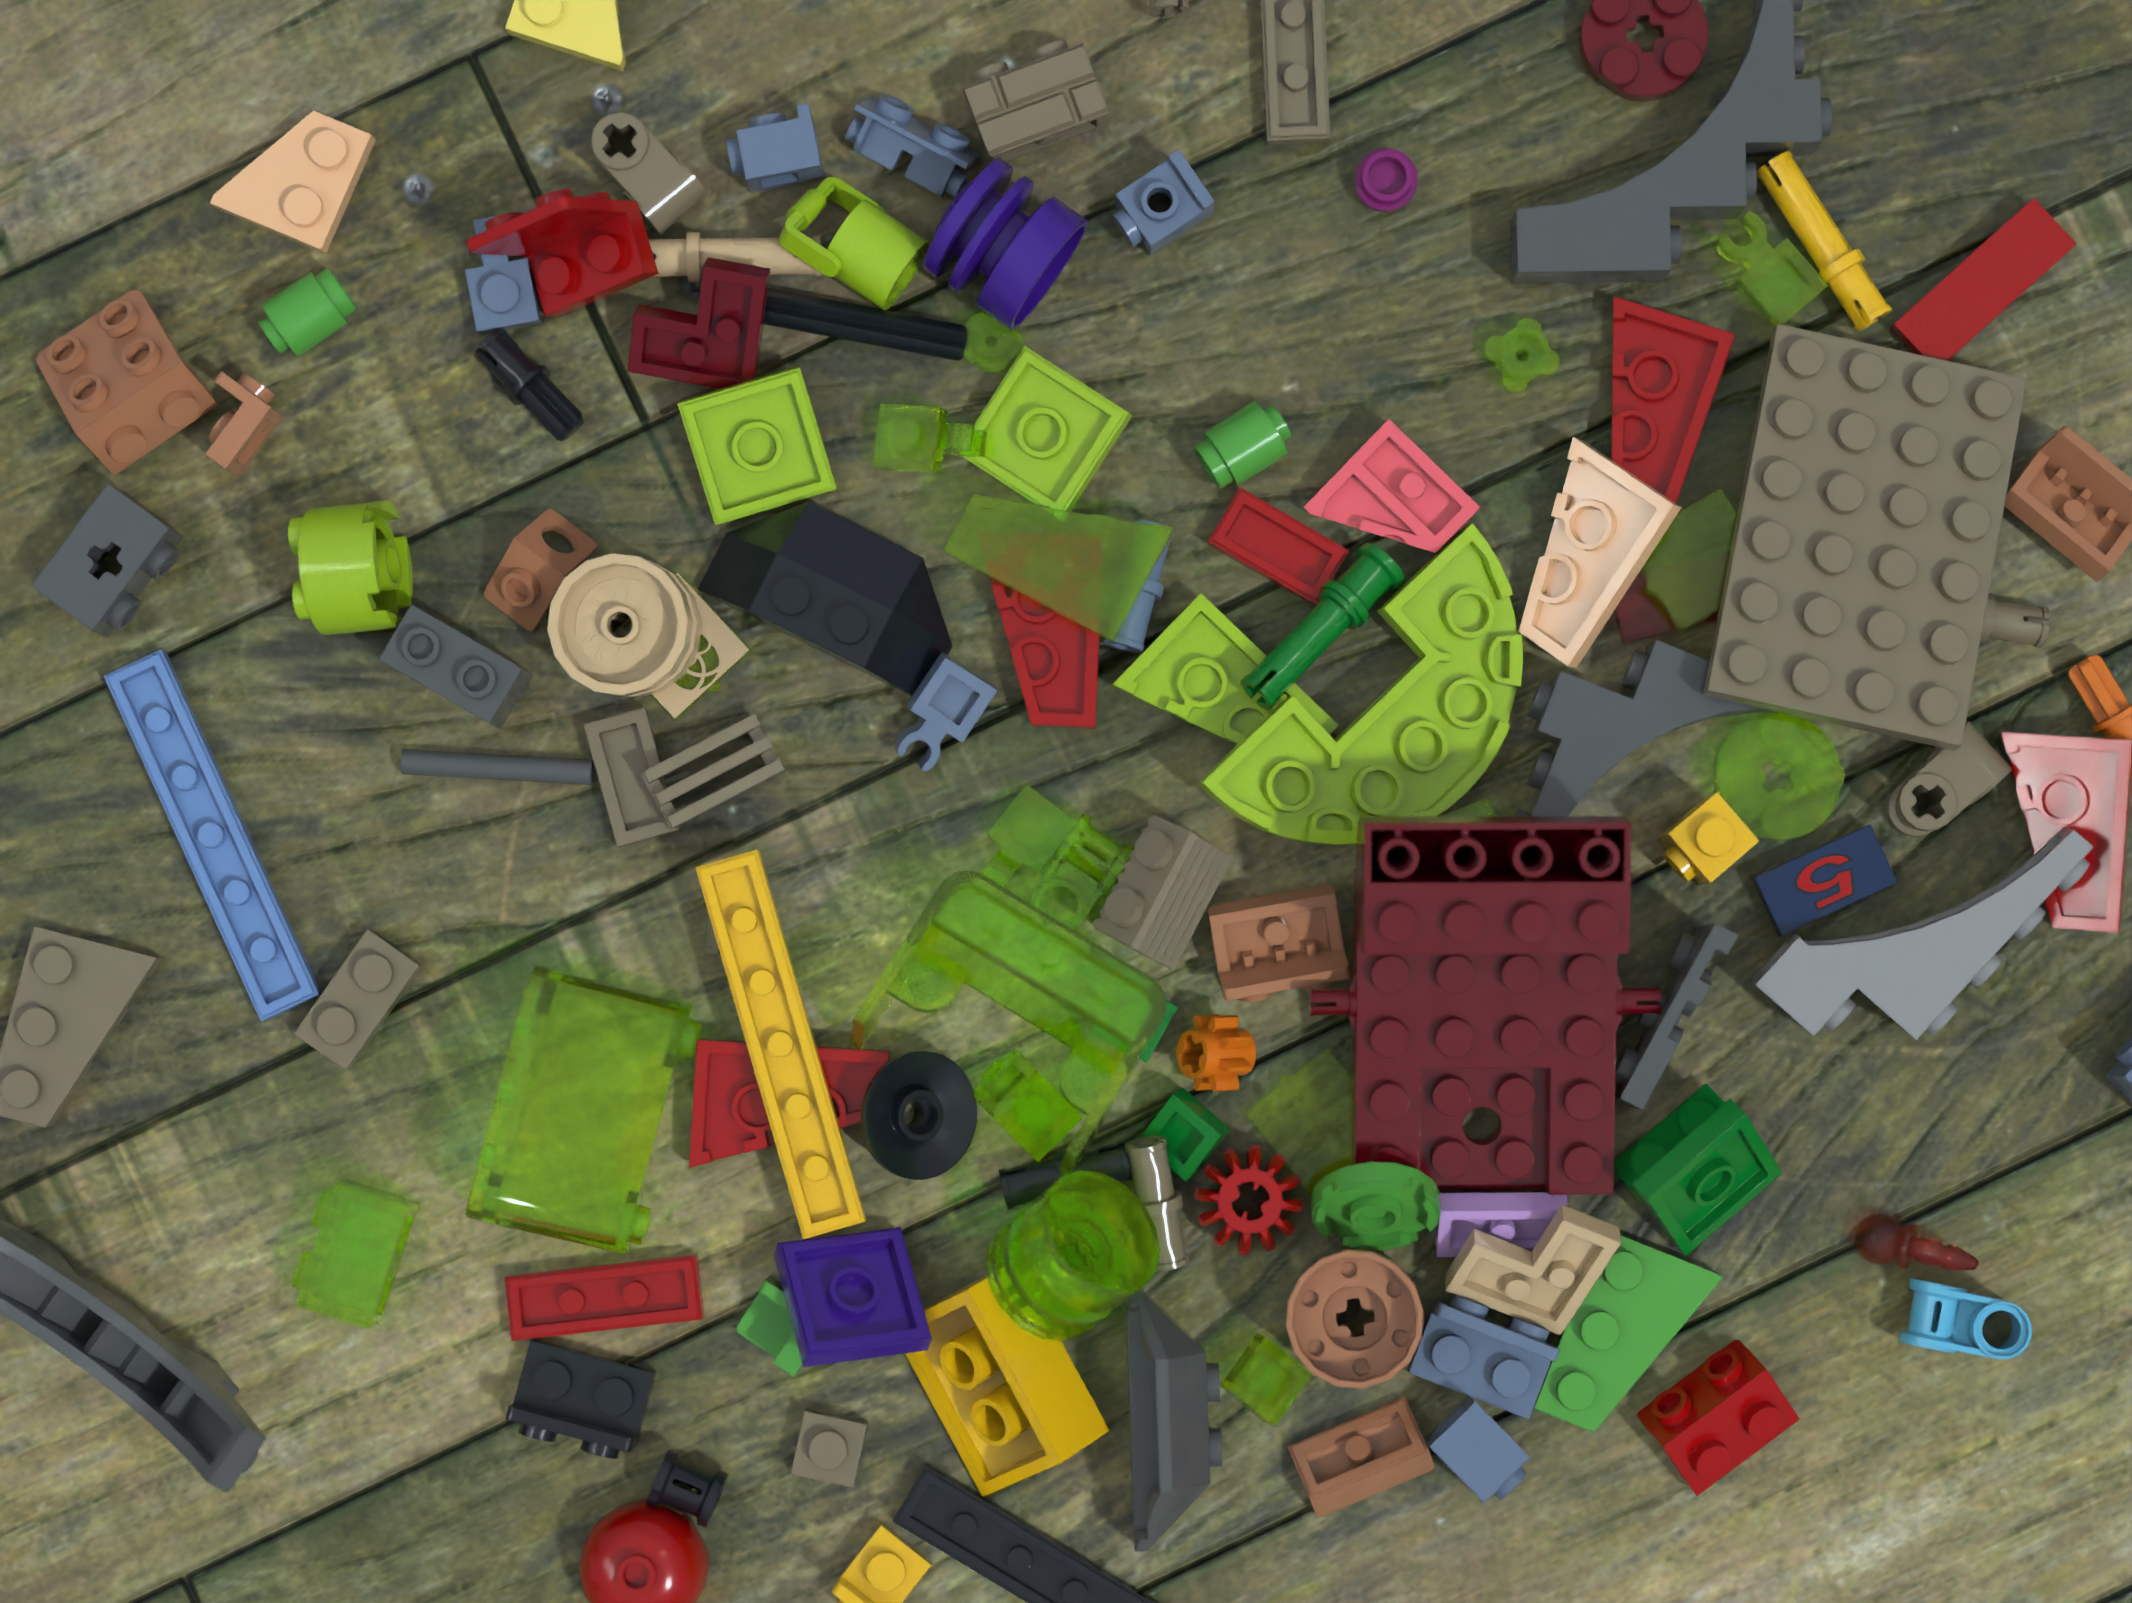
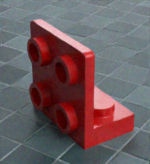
M570 189L546 193L535 199V209L524 214L521 212H511L493 217L485 222L487 231L466 240L470 254L526 256L544 315L547 317L563 316L659 274L637 201L610 199L607 192L593 193L583 197L574 196Z

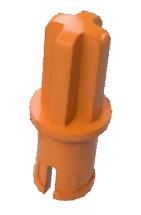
M2096 654L2073 665L2067 671L2068 678L2096 722L2091 727L2093 732L2101 731L2107 739L2132 740V703L2130 704L2103 658Z

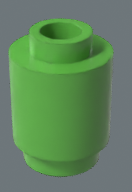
M327 267L316 276L312 271L308 272L261 304L267 317L259 321L258 324L280 354L291 348L295 355L300 357L346 326L348 322L345 318L358 309L338 279Z
M1254 400L1203 433L1205 440L1195 445L1193 449L1208 476L1217 488L1221 490L1230 483H1233L1236 487L1288 455L1284 441L1291 438L1292 434L1286 422L1272 404L1263 410Z

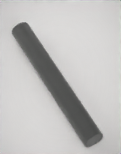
M403 749L400 762L401 774L581 785H592L594 780V761L587 759Z

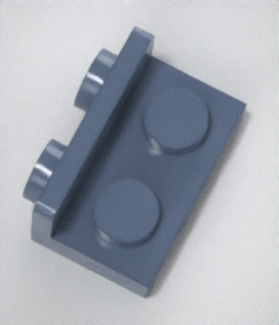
M1453 1294L1450 1304L1434 1299L1422 1329V1339L1409 1363L1407 1371L1418 1377L1530 1419L1551 1361L1556 1362L1560 1349L1546 1342L1550 1331L1513 1317L1509 1328L1486 1319L1489 1307Z

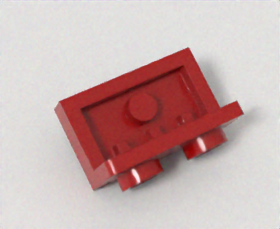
M1734 1340L1722 1350L1712 1354L1706 1362L1670 1389L1660 1393L1654 1401L1637 1414L1643 1426L1658 1442L1685 1483L1696 1496L1700 1495L1800 1420L1768 1370L1740 1340Z

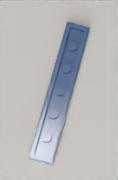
M160 649L104 675L105 681L260 1021L266 1022L319 997L322 991L167 652Z

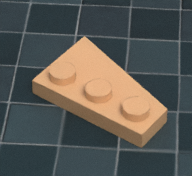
M1573 437L1567 459L1571 460L1563 491L1562 494L1557 493L1551 516L1555 517L1549 541L1545 555L1539 557L1518 632L1566 666L1577 668L1682 507L1583 440Z

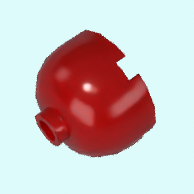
M647 1499L618 1506L595 1524L583 1544L579 1573L585 1597L590 1603H696L706 1587L710 1564L707 1548L705 1549L704 1540L697 1530L698 1527L690 1516L662 1502L654 1507L647 1504Z

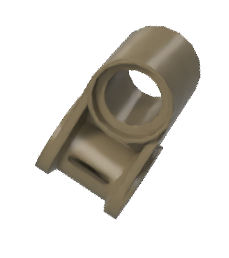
M622 112L612 113L600 119L594 127L591 137L592 149L602 170L623 191V195L627 200L637 201L641 216L660 235L707 193L704 186L673 152L667 151L641 121L633 115ZM615 134L622 139H627L634 135L631 143L635 153L629 158H626L620 152L609 157L612 152L608 141L609 138Z
M1968 721L1965 725L1961 747L1957 750L1936 747L1925 758L1926 761L1894 788L1888 797L1886 805L1887 817L1893 828L1901 834L1910 837L1925 836L1947 825L1967 806H1971L2005 778L2012 768ZM1926 794L1931 800V803L1926 808L1927 814L1917 817L1911 808L1917 802L1916 797Z

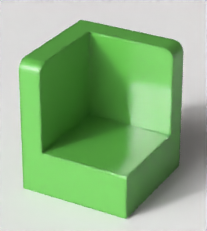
M769 1276L758 1290L759 1293L737 1325L736 1330L738 1334L775 1357L776 1359L773 1364L795 1377L803 1366L782 1284Z

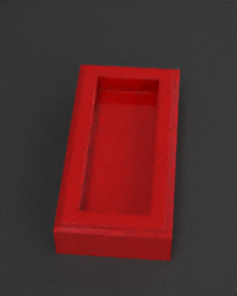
M1239 487L1207 543L1209 546L1313 606L1320 602L1318 594L1321 592L1320 588L1329 579L1333 580L1349 553L1348 549Z

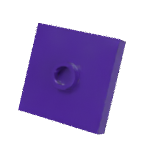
M901 1227L777 1243L774 1257L803 1367L928 1350L932 1337Z

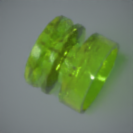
M1080 1170L1057 1179L1030 1205L1023 1208L1017 1216L1010 1219L991 1240L986 1258L989 1284L1001 1308L1019 1327L1042 1339L1067 1341L1087 1333L1097 1322L1106 1318L1114 1308L1120 1307L1139 1292L1156 1272L1160 1248L1157 1229L1145 1205L1126 1185L1104 1173Z

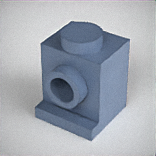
M809 103L796 106L799 118L787 120L786 115L781 113L762 115L749 121L750 128L736 130L737 137L726 139L733 177L745 175L751 193L825 179L814 119Z
M1178 149L1169 155L1166 161L1115 194V205L1119 211L1113 214L1112 218L1123 237L1132 247L1141 242L1151 256L1213 215L1215 201ZM1155 193H1164L1171 199L1172 205L1165 212H1154L1148 206L1147 201L1149 197Z

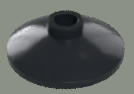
M929 1051L903 1053L885 1063L871 1079L865 1091L861 1107L862 1134L872 1157L888 1172L913 1180L930 1179L939 1176L956 1165L970 1146L977 1123V1102L968 1077L951 1059ZM910 1102L914 1108V1117L906 1125L904 1113Z

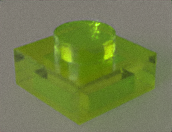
M1256 1333L1220 1386L1261 1421L1276 1427L1312 1374L1272 1340Z

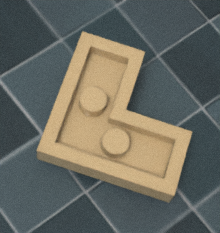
M1561 1204L1532 1251L1473 1229L1445 1273V1291L1561 1336L1620 1246V1227Z

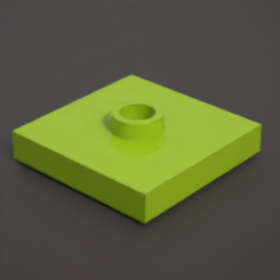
M1024 346L956 453L1064 523L1132 418V415Z
M800 365L678 401V408L715 525L837 489Z

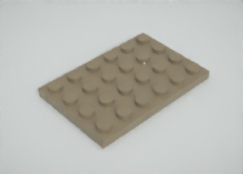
M1777 324L1772 331L1703 695L1945 749L1957 750L1961 747L2027 378Z

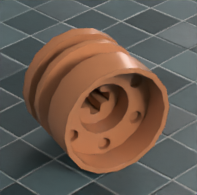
M1345 1249L1323 1256L1300 1276L1288 1300L1286 1329L1294 1353L1313 1375L1337 1387L1364 1389L1389 1381L1410 1363L1422 1339L1423 1307L1415 1283L1397 1262L1375 1251ZM1352 1298L1360 1299L1362 1309H1373L1375 1315L1374 1320L1365 1322L1364 1333L1359 1335L1352 1334L1350 1325L1339 1324L1337 1319V1313L1346 1311L1348 1300Z

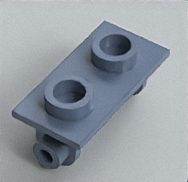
M880 94L878 99L870 96L856 104L854 110L867 117L863 120L856 116L845 136L846 140L854 143L853 151L870 158L890 170L896 168L903 151L913 155L903 177L942 198L946 193L953 197L959 194L968 178V175L959 171L960 167L967 169L980 160L982 155L968 147L970 139L960 131L939 123L932 128L912 117L914 109L910 105L886 94Z

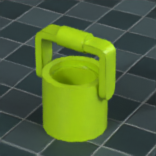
M837 177L824 179L816 189H809L786 213L787 220L779 236V243L784 249L823 275L834 277L883 311L888 310L905 291L921 266L930 246L928 240L887 214L879 204ZM830 199L850 212V214L826 249L800 232V230H805L826 208L827 201Z

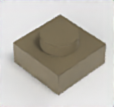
M805 1409L791 1475L854 1488L868 1422Z

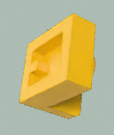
M882 1522L835 1582L831 1592L840 1599L838 1603H903L931 1567L932 1561Z

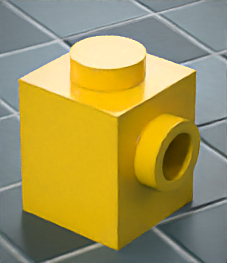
M1718 792L1705 796L1657 837L1667 848L1662 855L1669 866L1685 882L1688 883L1691 879H1694L1699 886L1713 882L1759 842L1757 837Z

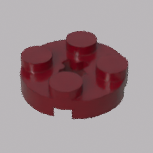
M1592 0L1579 31V48L1587 71L1596 81L1600 79L1606 87L1615 90V95L1626 100L1640 102L1658 100L1675 93L1696 72L1708 43V24L1704 10L1698 0ZM1638 21L1648 22L1649 27L1657 28L1660 34V38L1655 39L1652 43V51L1641 52L1639 42H1628L1626 33L1635 30Z

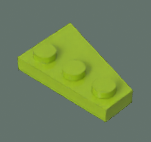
M1202 593L1112 684V687L1234 745H1237L1286 697L1294 695L1329 735L1339 726L1296 683H1293L1280 696L1270 710L1257 704V700L1262 696L1259 693L1260 690L1251 699L1244 691L1240 681L1246 675H1249L1267 656Z

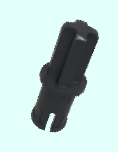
M504 328L494 331L481 342L480 346L482 348L476 349L474 357L501 381L502 385L510 392L509 400L514 405L523 404L559 441L567 440L579 430L584 423L582 412L549 379L551 371L546 365L538 366L531 360Z

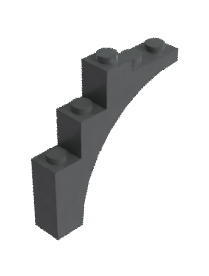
M1754 0L1753 19L1741 61L1721 102L1697 132L1658 165L1614 189L1565 204L1516 209L1510 221L1511 284L1663 282L1671 271V264H1679L1681 260V228L1679 225L1670 226V220L1737 219L1746 208L1747 200H1754L1756 196L1755 162H1746V156H1778L1788 150L1791 151L1793 156H1811L1821 144L1822 136L1830 135L1832 106L1830 98H1821V79H1795V74L1803 73L1805 63L1803 36H1794V12L1801 11L1803 0Z
M1658 640L1648 645L1645 653L1635 650L1632 654L1621 682V686L1630 689L1628 697L1560 671L1553 677L1551 684L1543 681L1539 682L1526 716L1536 720L1531 735L1552 743L1554 746L1551 753L1542 749L1539 751L1527 781V785L1536 788L1528 811L1517 808L1514 816H1568L1597 780L1629 753L1667 732L1715 717L1761 712L1786 713L1704 696L1703 692L1709 660Z
M0 1219V1313L46 1342L115 1393L178 1449L207 1483L228 1493L240 1475L253 1465L259 1448L266 1440V1436L234 1398L239 1389L216 1361L159 1333L136 1304L76 1274L53 1245Z

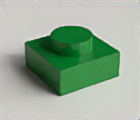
M1181 1088L1172 1094L1140 1138L1164 1136L1167 1142L1166 1150L1170 1168L1187 1182L1197 1175L1231 1129L1188 1091Z

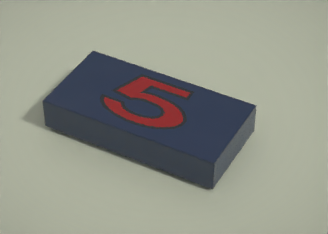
M1866 825L1751 878L1778 936L1787 934L1898 883L1871 825Z

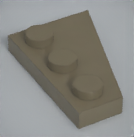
M34 926L0 1049V1116L44 1128L52 1127L94 1064V1057L113 1028L118 1027L131 1007L129 1006L130 1002L146 978L151 977L162 958Z

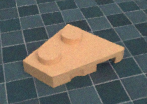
M313 110L213 195L210 204L218 210L326 254L376 140L367 132Z

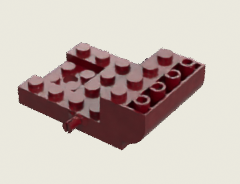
M1626 816L1360 817L1357 830L1356 868H1354L1353 974L1349 981L1348 989L1310 988L1309 991L1311 1001L1309 1002L1310 1016L1348 1015L1352 1024L1351 1165L1366 1162L1398 1163L1420 1170L1434 1180L1438 1189H1546L1549 1195L1614 1194L1616 1032L1622 1020V1014L1660 1015L1662 1005L1659 1003V1001H1662L1660 987L1623 988L1617 974L1618 954H1629L1632 822ZM1479 1107L1494 1110L1499 1118L1495 1132L1484 1139L1471 1138L1463 1130V1122L1467 1114Z

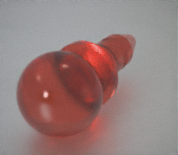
M1877 1213L1867 1216L1858 1224L1855 1231L1854 1242L1858 1253L1866 1261L1873 1264L1885 1265L1896 1261L1900 1268L1907 1269L1912 1258H1914L1916 1262L1934 1267L1940 1265L1943 1269L1949 1271L1974 1270L1979 1266L1978 1259L1960 1247L1952 1244L1945 1246L1940 1241L1925 1237L1917 1238V1225L1909 1224L1903 1228L1897 1219L1887 1214Z

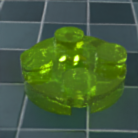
M1779 712L1750 719L1736 727L1726 736L1718 747L1714 758L1713 783L1715 788L1713 793L1718 792L1757 839L1781 841L1801 837L1812 832L1830 816L1838 802L1840 788L1843 785L1845 775L1843 767L1839 763L1837 751L1823 731L1803 718ZM1769 761L1774 766H1779L1783 763L1789 766L1791 772L1789 773L1788 780L1792 786L1787 793L1779 788L1773 790L1770 794L1764 790L1762 784L1767 776L1761 768L1766 762Z

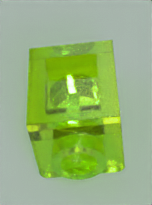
M1018 1050L1012 1051L1006 1058H1000L993 1062L982 1074L979 1085L974 1089L975 1094L972 1095L1037 1162L1084 1118Z

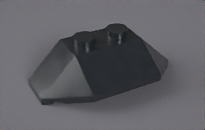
M806 502L727 532L698 588V591L910 696L914 694L941 652L949 655L953 647L923 557L812 502Z

